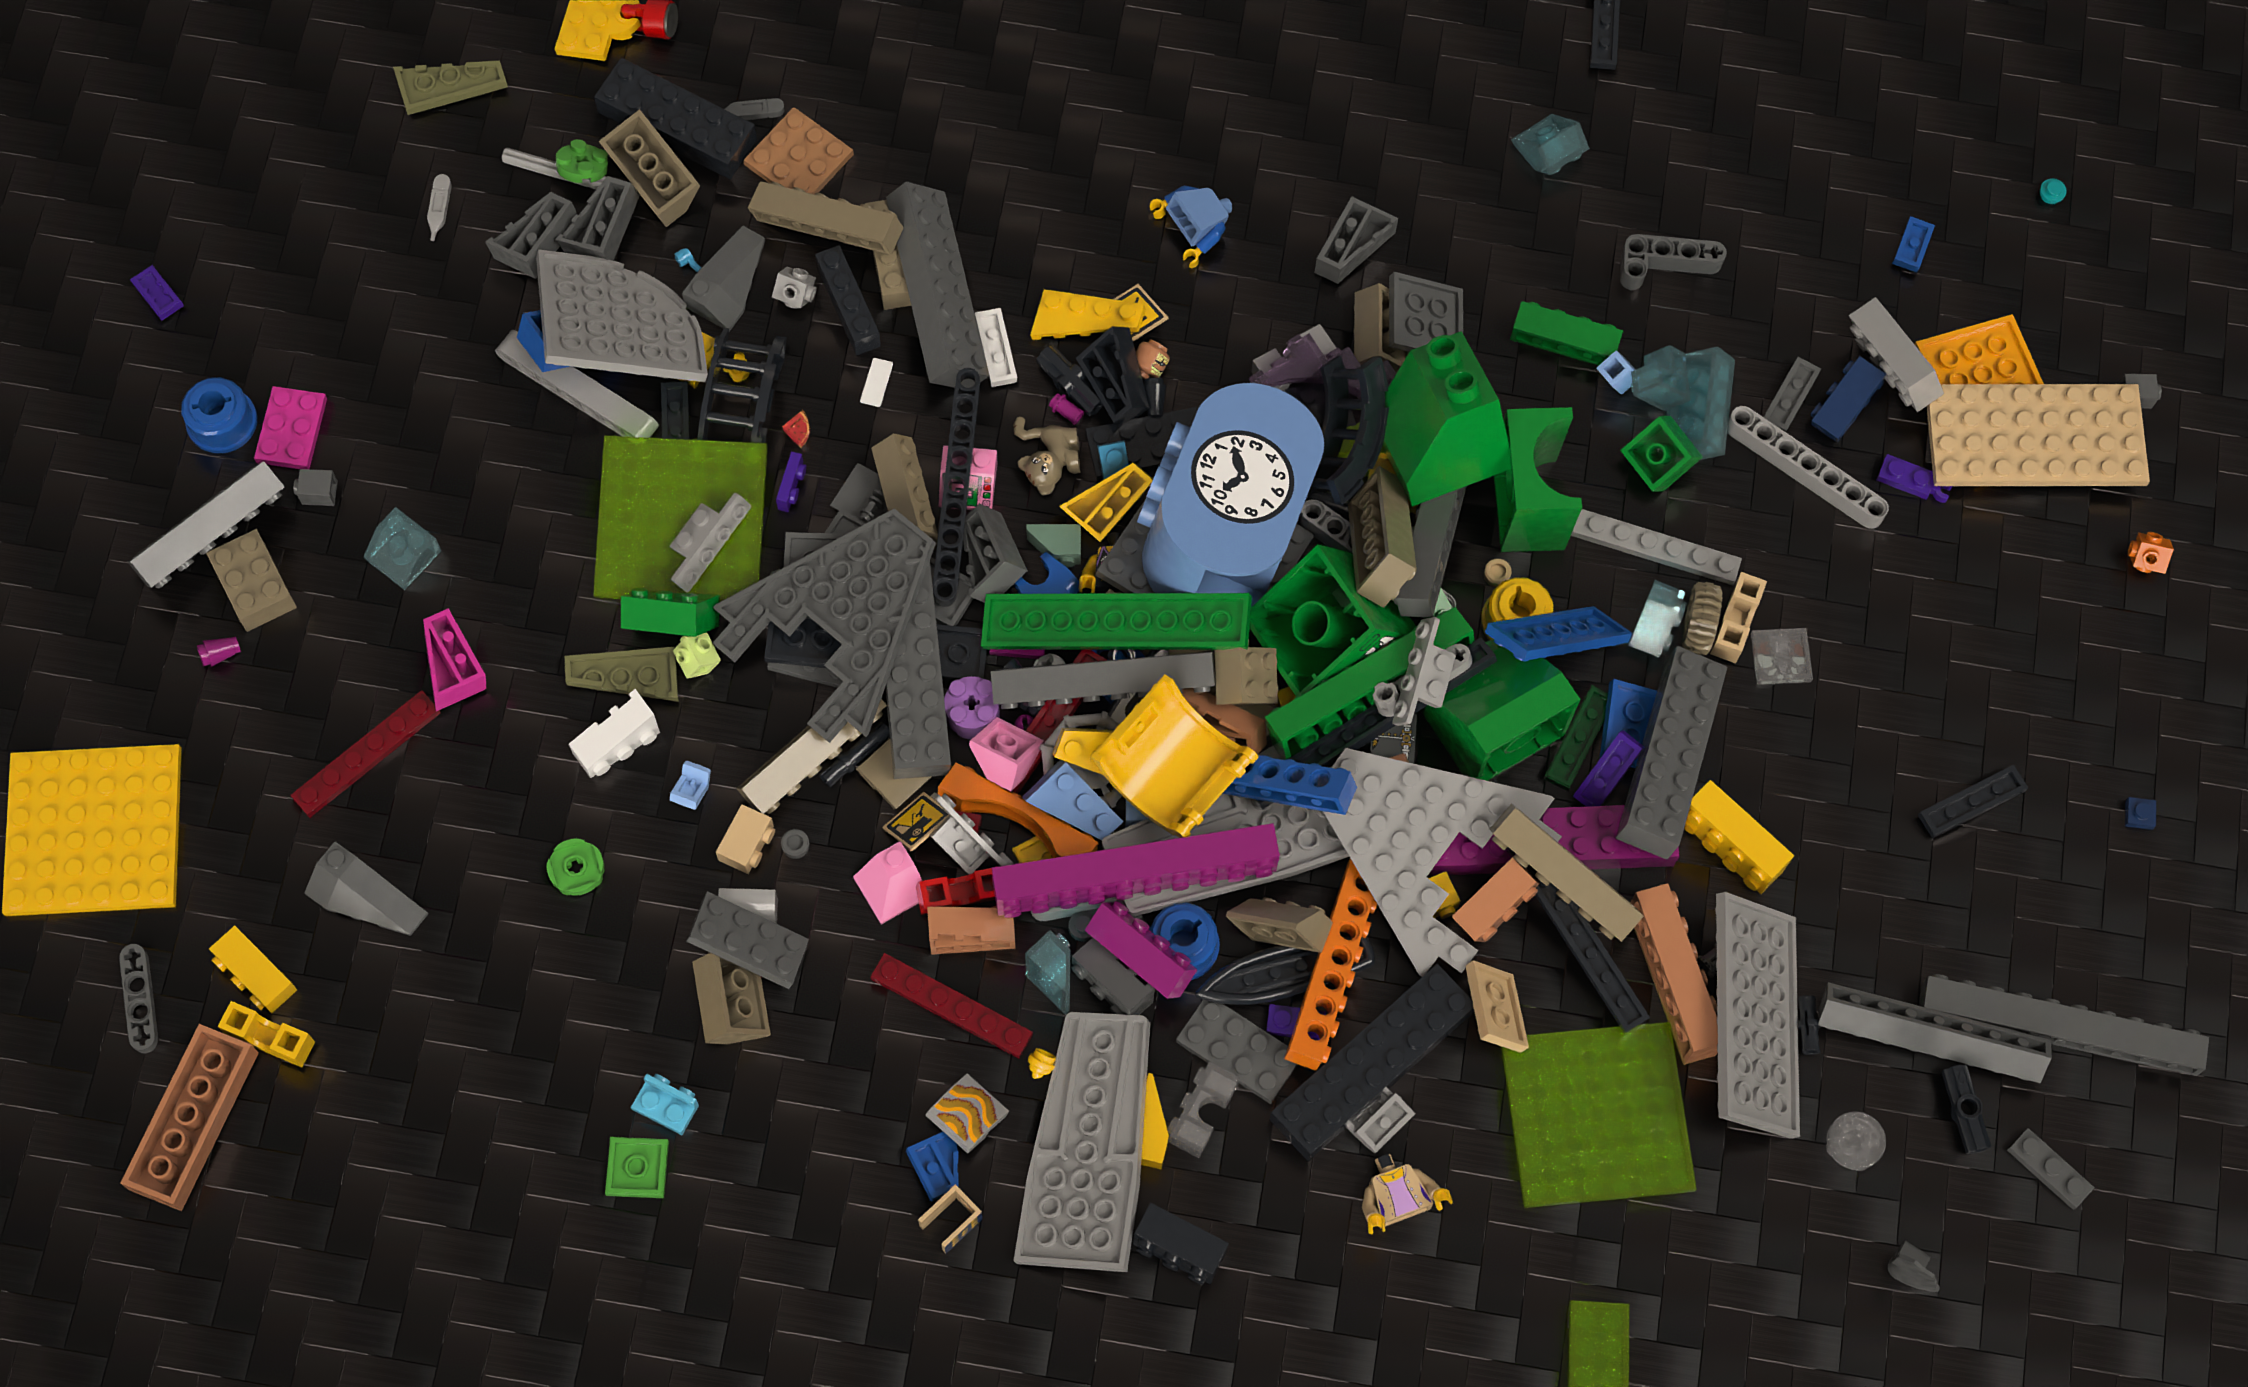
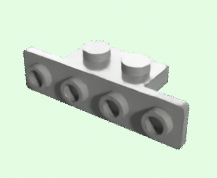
M737 493L731 496L720 513L701 503L669 546L686 558L672 576L671 581L688 593L751 508V504Z
M1436 617L1422 619L1416 628V640L1408 656L1409 665L1406 675L1401 681L1402 690L1393 710L1394 718L1392 723L1394 725L1411 724L1417 701L1434 708L1442 707L1456 655L1433 645L1440 619Z
M935 792L931 795L935 802L949 816L930 836L968 875L972 874L988 857L999 867L1014 864L1003 852L998 855L991 848L994 843L984 833L979 836L972 829L975 823L964 813L960 816L953 809L956 804L945 793L942 796Z

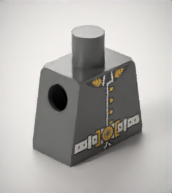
M1417 714L1413 715L1411 724L1396 725L1363 747L1369 748L1368 753L1387 758L1405 753L1409 763L1414 764Z

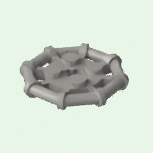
M1105 711L1097 714L1069 716L1067 714L1063 716L1064 719L1044 744H1040L1039 749L1042 751L1044 775L1054 766L1052 752L1061 728L1096 725L1097 730H1104V728L1115 730L1119 724L1109 717L1108 712ZM1066 762L1091 789L1101 788L1104 796L1099 797L1109 807L1114 808L1117 801L1122 795L1115 788L1111 792L1106 787L1109 781L1104 775Z

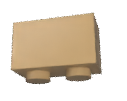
M741 804L716 851L718 860L749 874L752 867L756 868L762 858L761 850L764 844H769L774 836L775 829L773 828L772 818Z

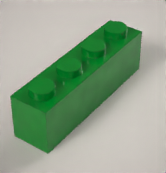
M1521 301L1510 340L1600 365L1613 352L1618 350L1623 330L1617 329L1611 324L1592 322L1587 317L1568 315L1559 309L1551 310L1544 308L1535 302Z

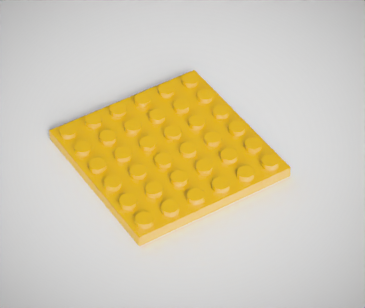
M180 745L11 753L2 914L5 916L176 907L181 775Z

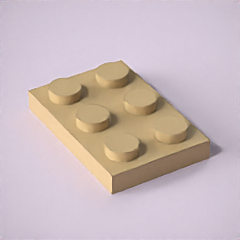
M1474 960L1468 963L1465 967L1480 1039L1520 1053L1528 1049L1529 1045L1513 974Z

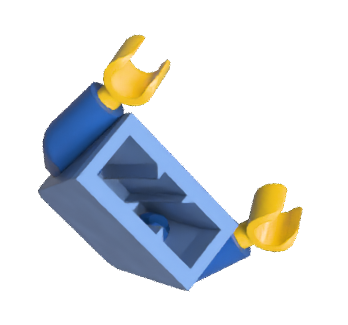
M1184 185L1166 195L1163 201L1153 199L1150 202V210L1153 211L1156 208H1160L1153 213L1155 219L1163 218L1167 210L1189 244L1197 246L1195 249L1186 250L1183 254V261L1189 256L1195 257L1189 264V268H1194L1199 263L1198 256L1201 253L1206 254L1224 233V224L1229 217L1228 213L1232 211V203L1227 198L1219 200L1210 188L1199 189Z

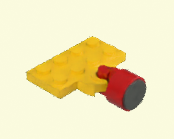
M570 0L555 51L557 55L606 61L612 39H630L635 31H642L647 37L670 39L675 34L678 24L677 6L672 0H647L646 4H640L639 0Z

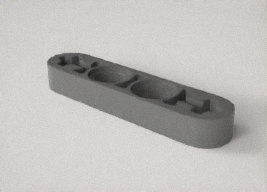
M130 944L122 949L119 958L130 1045L136 1051L149 1053L158 1044L149 957L140 945ZM133 952L141 956L136 959V967L140 971H134V965L128 960L132 958ZM134 979H144L145 985L141 991L133 992L130 990V984ZM139 1005L147 1006V1015L142 1019H135L133 1016L134 1009ZM138 1026H143L145 1034L150 1037V1039L145 1041L146 1045L142 1046L137 1041L142 1038L141 1029Z

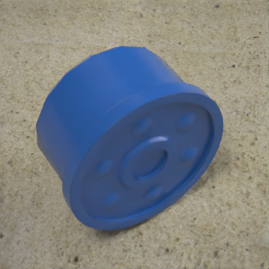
M221 377L207 378L192 386L182 401L181 414L185 421L187 433L194 444L207 452L228 453L247 443L254 434L257 426L256 409L249 397L233 381Z
M1176 903L1166 907L1155 917L1149 928L1154 935H1160L1170 942L1169 947L1175 952L1183 953L1190 958V964L1197 969L1191 980L1207 973L1218 957L1220 944L1217 927L1212 917L1199 906L1190 903Z

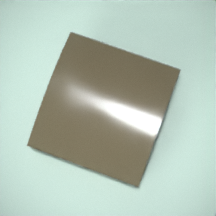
M890 738L856 768L869 785L876 789L893 809H897L931 778L894 779Z

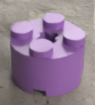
M971 676L955 680L950 684L944 698L946 722L950 729L960 737L972 739L996 717H1000L999 704H993L992 683L989 680ZM969 706H975V710H969Z

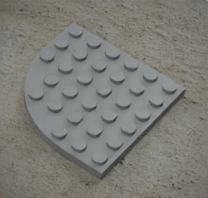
M538 249L536 261L545 363L706 382L708 372L701 328L694 315L691 316L686 310L687 304L668 286L639 270L637 274L624 269V264L593 256Z

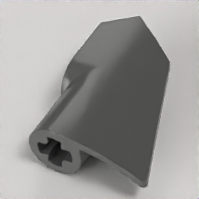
M1905 1240L1888 1262L1890 1275L1900 1282L1917 1289L1930 1292H1938L1940 1289L1935 1275L1926 1269L1931 1256Z

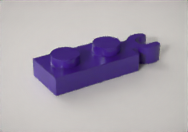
M1886 454L1876 481L1926 500L1929 494H1932L1937 501L1946 503L1949 495L1942 493L1940 489L1950 491L1953 487L1934 486L1933 471Z

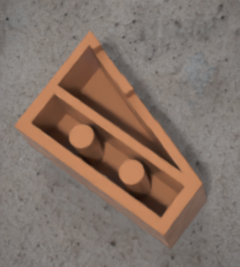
M1193 688L1182 689V695L1191 707L1212 727L1240 746L1250 747L1257 755L1267 745L1264 719L1235 705H1217L1216 696L1208 692L1194 693Z
M1512 857L1452 918L1474 941L1486 942L1497 932V928L1504 921L1507 922L1517 913L1518 910L1516 908L1523 901L1528 902L1538 892L1536 887L1540 882Z
M997 906L991 908L927 907L931 955L1015 949L1014 918H1005L1004 915L998 916Z

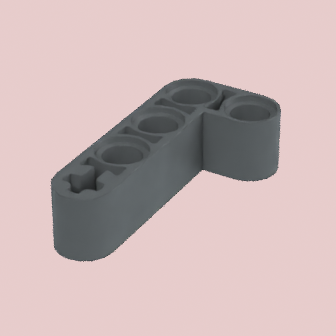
M1633 234L1626 239L1622 250L1620 282L1626 289L1636 290L1642 286L1647 269L1715 274L1721 269L1727 251L1723 244L1716 241ZM1630 249H1637L1639 252L1636 253L1631 251ZM1656 251H1662L1665 255H1660ZM1682 253L1689 254L1691 257H1685ZM1629 272H1635L1639 276H1633Z

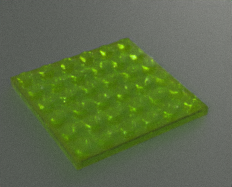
M604 436L593 596L595 598L621 599V596L630 593L633 588L648 589V592L671 591L673 593H687L671 581L672 576L686 558L669 546L701 503L720 513L734 493L742 496L751 504V508L688 593L720 595V603L759 582L767 444Z
M1670 1022L1638 1025L1625 1034L1620 1027L1526 1035L1529 1048L1521 1053L1501 1046L1524 1208L1687 1193L1697 1190Z

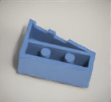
M1064 760L1057 762L1022 796L1026 802L1100 840L1110 835L1123 823L1120 817Z

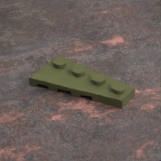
M500 60L466 62L465 65L453 66L452 63L442 64V67L427 68L426 65H416L415 68L403 69L402 66L393 67L408 115L508 87Z
M675 647L565 656L566 684L568 686L629 694L636 689L640 696L679 702L676 656L673 652Z

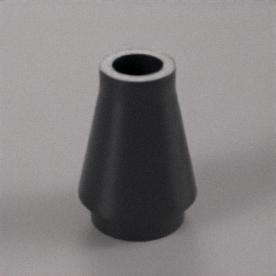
M1162 378L1143 380L1149 404L1147 416H1163L1167 388Z

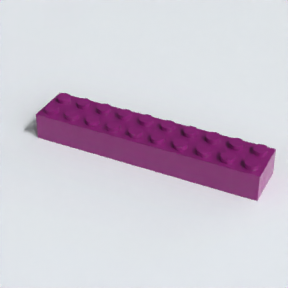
M1625 805L1547 808L1539 819L1562 837L1558 842L1590 869L1674 866L1679 858V848L1666 860L1616 839ZM1459 832L1427 876H1436L1445 871L1448 875L1497 873L1511 857L1506 849L1503 850L1492 840L1495 835H1492L1486 845L1481 848Z
M1274 823L994 867L992 868V880L998 916L1004 915L1005 918L1020 916L1021 912L1044 913L1049 911V908L1060 906L1061 909H1070L1076 907L1077 903L1088 902L1094 905L1103 903L1105 899L1116 897L1117 900H1126L1132 898L1135 893L1144 892L1145 895L1151 896L1161 893L1163 889L1172 888L1173 891H1182L1188 889L1189 885L1200 884L1202 887L1215 885L1220 880L1228 879V882L1242 881L1245 879V876L1256 875L1257 878L1271 876L1272 872L1277 871L1280 854Z

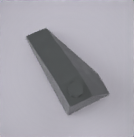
M742 226L697 272L683 291L682 295L684 302L687 304L686 308L722 329L729 328L730 332L744 313L749 290H751L752 279L759 263L765 238Z
M334 842L317 862L305 890L306 896L327 911L338 912L351 916L353 919L374 923L379 927L409 936L413 934L428 915V912L337 842Z

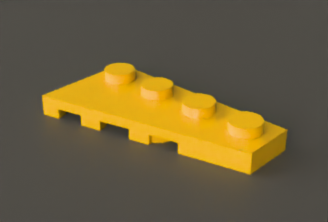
M1044 289L1030 336L1032 340H1041L1042 337L1046 336L1065 338V335L1072 334L1091 336V333L1106 332L1111 326L1128 327L1130 332H1139L1146 309L1144 304Z

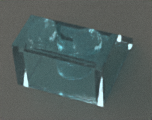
M1554 114L1549 115L1511 139L1514 146L1534 170L1548 175L1557 173L1563 165L1579 159L1581 154L1589 149L1580 123Z
M395 507L376 527L364 558L405 590L441 552V549L435 537Z

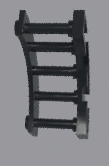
M724 328L721 335L716 336L714 340V354L702 402L698 436L693 438L691 452L696 454L695 463L697 464L701 463L706 453L744 458V461L748 462V471L758 473L764 462L767 428H762L763 422H765L766 414L771 411L774 397V389H771L773 379L778 380L785 362L787 337L776 336L772 344L763 346L728 340L729 328ZM731 351L765 356L767 361L757 363L725 357L727 352ZM721 368L759 373L760 377H762L761 385L755 388L717 383ZM714 393L754 399V402H757L755 415L743 417L711 412ZM709 422L748 428V431H752L750 446L747 445L745 448L707 442Z
M1338 355L1320 367L1325 387V416L1322 427L1324 451L1307 497L1316 489H1325L1331 491L1335 504H1344L1363 485L1364 481L1362 479L1367 471L1375 466L1384 442L1389 407H1385V391H1388V383L1381 357H1373L1356 369H1346L1342 356ZM1347 379L1359 380L1361 399H1349ZM1349 409L1361 410L1358 430L1346 429ZM1343 440H1355L1347 458L1338 457ZM1332 467L1339 468L1331 477L1325 479Z

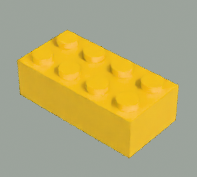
M1711 780L1692 798L1684 829L1701 839L1702 845L1709 852H1715L1723 859L1722 862L1726 868L1732 872L1736 871L1743 878L1748 888L1753 891L1757 890L1762 894L1783 873L1794 855Z

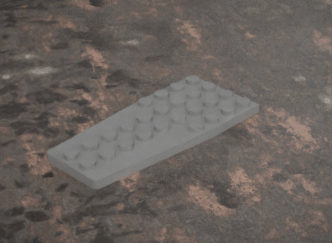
M1221 794L1202 816L1204 820L1199 826L1195 825L1191 829L1190 836L1274 823L1280 854L1277 871L1272 872L1271 876L1257 878L1256 875L1245 876L1244 880L1238 882H1228V879L1217 881L1215 885L1202 887L1200 884L1189 885L1188 889L1182 891H1173L1172 888L1163 889L1161 893L1151 896L1145 895L1144 892L1135 893L1132 898L1123 900V902L1129 909L1128 913L1131 916H1138L1162 910L1176 903H1189L1291 877L1347 858L1349 855L1323 811L1273 803L1262 810L1255 799ZM1146 819L1104 837L1102 848L1103 850L1177 839L1179 837L1173 836L1150 819Z
M1070 1012L1066 1015L1054 1063L1055 1067L1052 1071L1027 1175L1014 1256L1015 1263L1127 1272L1141 1174L1150 1022L1145 1016Z

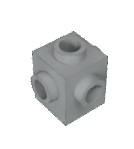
M786 267L777 275L772 298L783 301L790 308H802L808 302H812L815 296L816 287H814L816 277L808 275L806 270Z

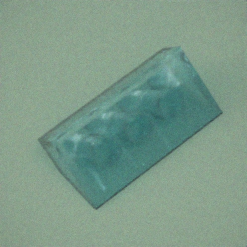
M1719 347L1673 357L1667 416H1671L1703 456L1702 460L1725 455L1735 359Z

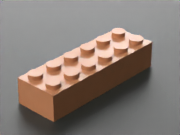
M1668 883L1636 892L1630 903L1640 910L1644 917L1634 929L1683 1065L1716 1056L1718 1053V1025L1715 1013L1717 1012V1004L1714 997L1708 994L1706 988L1708 985L1707 976L1703 969H1699L1696 961L1698 959L1697 949L1694 943L1689 942L1686 934L1688 933V925L1685 918L1680 917L1678 912V897L1675 891L1670 890Z
M201 1024L198 1025L121 1181L124 1187L177 1210H183L259 1052L251 1044Z

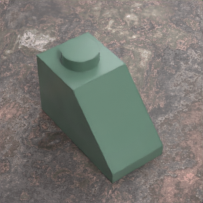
M1027 524V540L1042 554L1047 552L1066 567L1081 564L1080 524Z

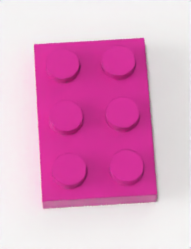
M273 386L254 457L256 463L264 461L268 465L309 469L327 401L326 395Z

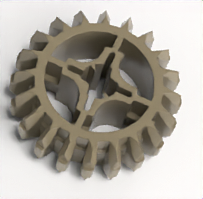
M1698 582L1694 585L1684 620L1682 648L1698 655H1707L1710 652L1717 633L1722 607V590L1720 586L1709 582Z

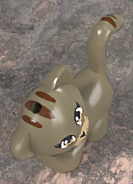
M1019 416L1015 419L1013 425L1015 435L1024 441L1041 438L1048 451H1037L1032 456L1022 457L1017 462L1018 467L1025 471L1028 480L1038 488L1041 495H1048L1054 490L1055 484L1062 477L1063 466L1066 465L1068 471L1072 474L1080 473L1077 428L1050 425L1026 431L1024 430L1025 419Z

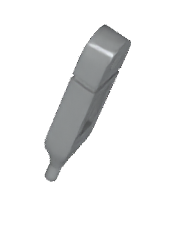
M445 174L436 176L433 182L427 215L431 230V241H435L436 233L444 226L452 184L449 177Z

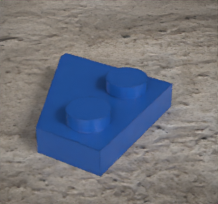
M941 1132L906 1149V1153L931 1202L941 1198L955 1184L958 1186L957 1143L946 1133Z

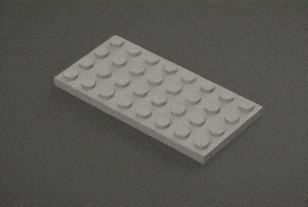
M1727 892L1716 894L1715 911L1717 924L1716 995L1719 1118L1787 1138L1800 1137L1796 917Z

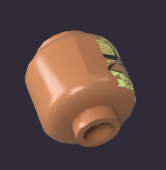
M1151 339L1149 342H1141L1136 350L1141 376L1144 380L1149 377L1159 378L1170 360L1169 355L1166 353L1168 349Z

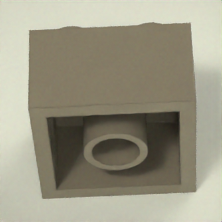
M1238 647L1215 650L1217 705L1278 703L1276 648L1248 647V650Z

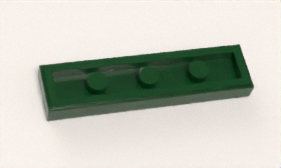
M1591 685L1543 778L1544 780L1566 791L1569 790L1604 722L1607 692Z

